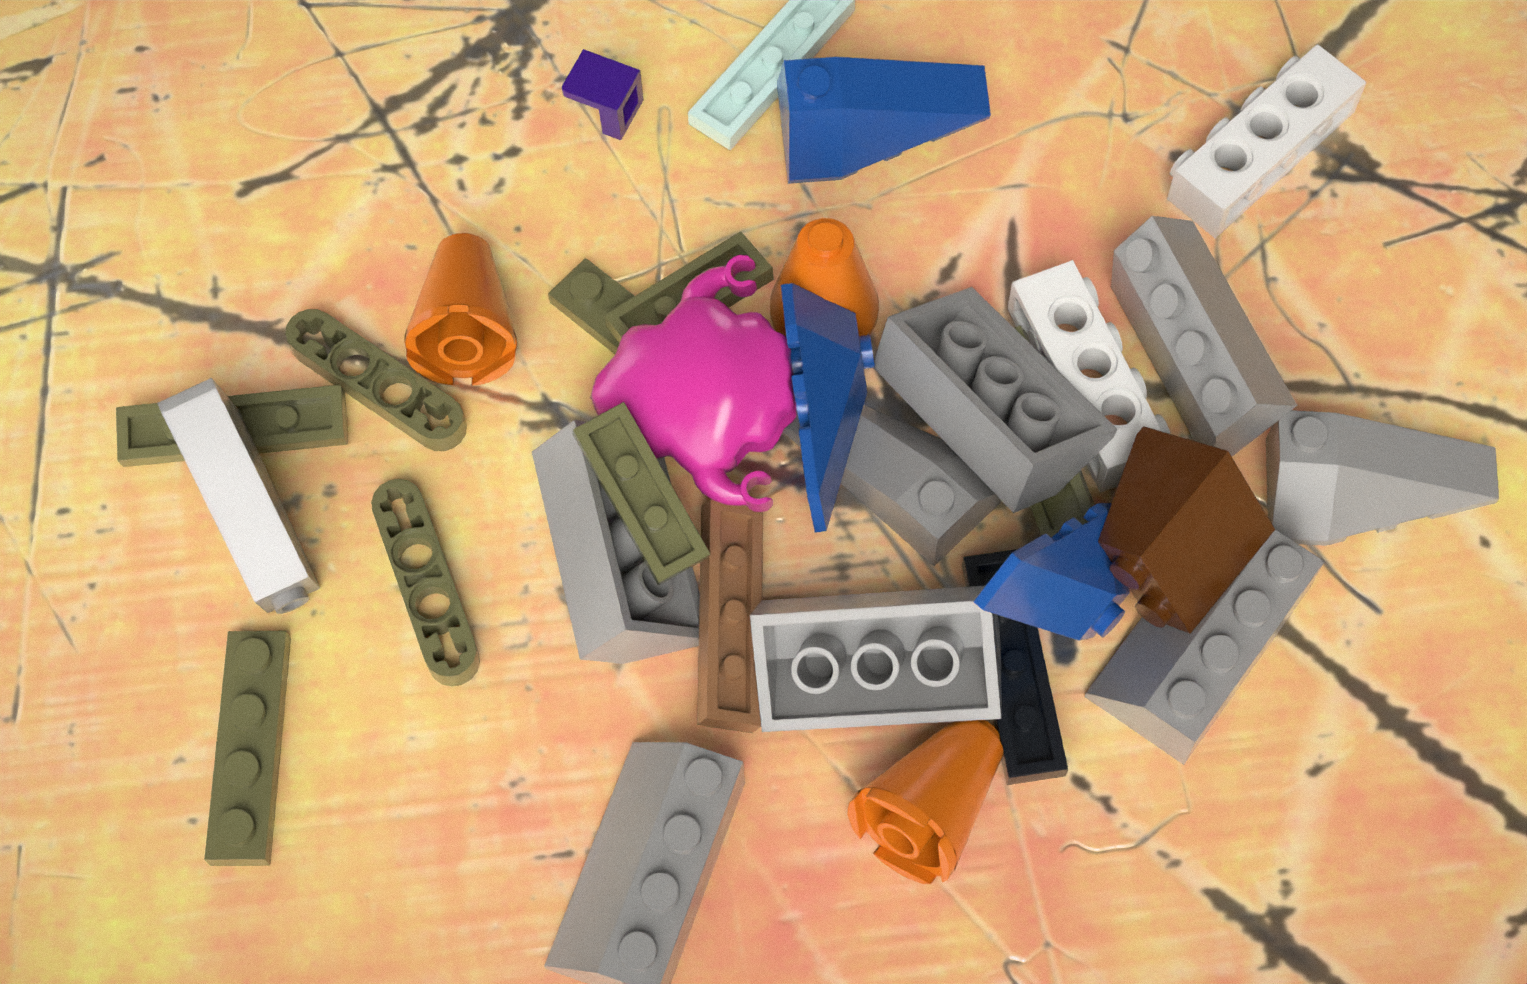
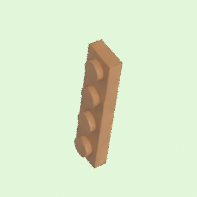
M709 499L701 506V538L711 555L706 560L700 562L697 725L753 733L761 727L750 614L762 600L763 512H754L746 505H726Z

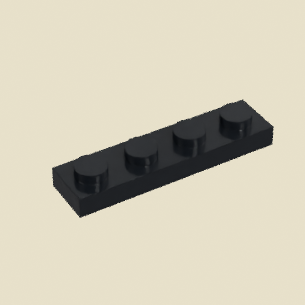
M1018 549L963 557L962 569L966 587L986 586L1011 553ZM998 615L1001 643L1002 718L993 719L1004 750L1001 760L1006 784L1013 785L1065 777L1068 772V765L1038 627Z

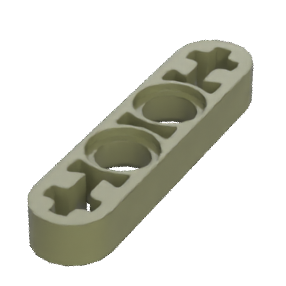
M307 309L298 312L288 322L285 333L293 355L305 366L333 385H341L345 393L428 449L447 451L455 448L462 442L466 435L467 425L461 406L454 398L323 311ZM321 331L325 343L332 349L327 354L323 345L312 339L305 343L302 336L307 332L316 335ZM362 355L370 360L369 366L360 375L347 376L340 372L342 362L350 356ZM403 383L412 388L411 396L402 404L390 405L382 400L385 389L390 385ZM423 404L427 413L437 420H443L448 415L451 426L447 429L437 426L432 431L427 416L420 412Z
M389 480L380 485L374 492L371 501L372 511L429 672L437 682L451 687L463 685L470 681L478 671L480 665L479 652L436 532L418 487L408 480ZM401 498L406 505V512L412 528L401 531L396 515L392 511L393 506L391 503ZM412 545H426L432 550L430 561L421 568L410 569L401 564L403 552ZM430 594H443L449 598V609L439 618L427 619L418 613L420 602ZM449 632L455 649L458 653H462L459 655L460 665L457 667L449 668L447 662L442 661L445 658V653L438 635Z

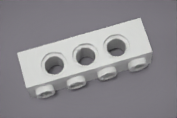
M1318 44L1301 59L1298 56H1293L1281 68L1276 81L1267 89L1260 86L1254 90L1244 102L1241 112L1231 121L1228 118L1219 121L1207 136L1206 143L1196 152L1189 149L1177 159L1170 171L1173 179L1167 200L1212 237L1216 238L1355 112L1366 81ZM1221 167H1226L1233 171H1227L1222 169Z
M1072 260L1013 281L1008 311L1016 327L1021 325L1027 332L1031 345L1104 416L1117 415L1127 422L1125 425H1114L1117 428L1114 438L1086 464L1101 493L1118 486L1136 434L1143 426L1169 434L1170 430L1160 414L1154 416L1146 400L1147 390L1140 372L1136 368L1130 369L1123 357L1122 341L1117 328L1112 322L1106 323L1098 309L1099 299L1094 284L1088 277L1082 278ZM1070 324L1075 326L1078 331H1064L1057 325ZM1093 369L1098 371L1103 377L1090 378L1085 376L1081 370Z

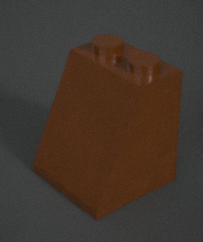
M1143 426L1136 434L1098 543L1112 562L1110 565L1111 573L1130 589L1138 601L1135 604V608L1146 621L1159 628L1169 625L1191 634L1272 535L1275 528L1229 451Z

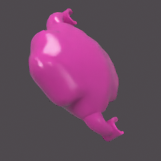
M738 255L730 259L726 266L710 268L692 279L683 291L681 302L667 315L661 324L632 326L622 336L614 357L595 378L590 398L597 415L624 402L656 459L666 456L673 457L681 467L692 475L697 488L710 499L726 505H746L754 512H765L773 506V499L769 497L755 499L749 495V492L756 485L770 484L772 482L771 477L764 471H754L746 475L741 484H735L728 478L726 473L736 468L747 453L765 452L773 449L780 439L784 428L796 420L791 348H788L787 337L776 332L762 314L748 312L738 315L723 302L714 299L717 292L724 287H729V290L738 297L752 296L757 290V284L753 280L742 282L734 279L737 273L742 271L750 272L756 268L752 258L747 255Z

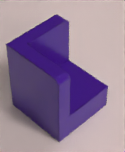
M585 49L582 50L562 85L564 97L598 109L602 134L618 140H622L644 101L641 72L639 69Z

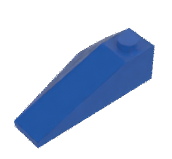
M849 57L795 59L783 61L777 80L788 184L842 180L856 174L858 170L881 160L888 161L898 157L903 151L928 141H937L988 120L991 116L984 65Z
M793 283L781 285L787 345L788 348H791L794 374L792 376V384L800 424L799 438L806 492L816 533L827 531L867 396L865 369L875 368L871 336L870 334L859 336L856 313Z
M1098 503L1089 508L1084 515L1088 522L1084 525L1073 517L1066 521L1059 532L1052 538L1045 533L1012 552L973 602L984 611L1078 641L1093 638L1096 634L1102 638L1105 637L1124 616L1125 610L1120 607V604L1130 593L1129 588L1117 580L1111 573L1110 565L1112 562L1098 543L1112 503Z

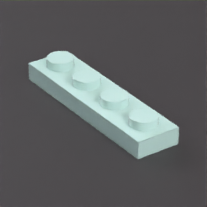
M789 0L688 111L689 125L728 150H731L778 98L777 80L783 61L813 58L855 11V0Z

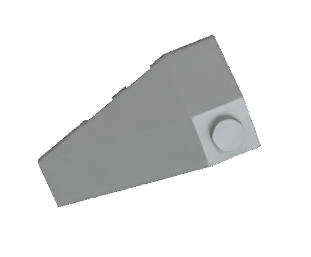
M863 406L841 484L930 564L935 566L1002 501L943 439L870 407ZM796 407V420L784 428L783 433L801 448L799 438L800 424Z
M1291 410L1273 424L1266 438L1268 518L1275 530L1297 544L1327 546L1343 542L1348 536L1376 530L1379 533L1395 529L1400 523L1424 517L1435 519L1495 504L1499 500L1496 448L1492 446L1340 413Z

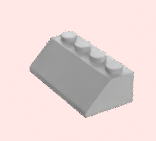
M1151 216L1114 250L1111 288L1194 441L1227 450L1231 456H1234L1297 406L1193 221Z
M973 287L887 318L874 359V369L1013 513L1055 496L1114 438L1117 428Z
M573 420L533 450L532 456L580 660L626 664L699 646L700 593L693 567L659 586L657 585L572 434L574 428L586 422ZM665 458L657 459L671 484Z
M1275 530L1191 634L1169 625H1165L1163 628L1156 627L1142 617L1086 692L1085 698L1184 765L1308 592L1325 561Z
M985 586L761 600L750 614L762 732L1001 719V643L998 615L982 610L973 602Z
M687 742L632 743L544 965L545 969L587 984H671L745 785L743 761Z

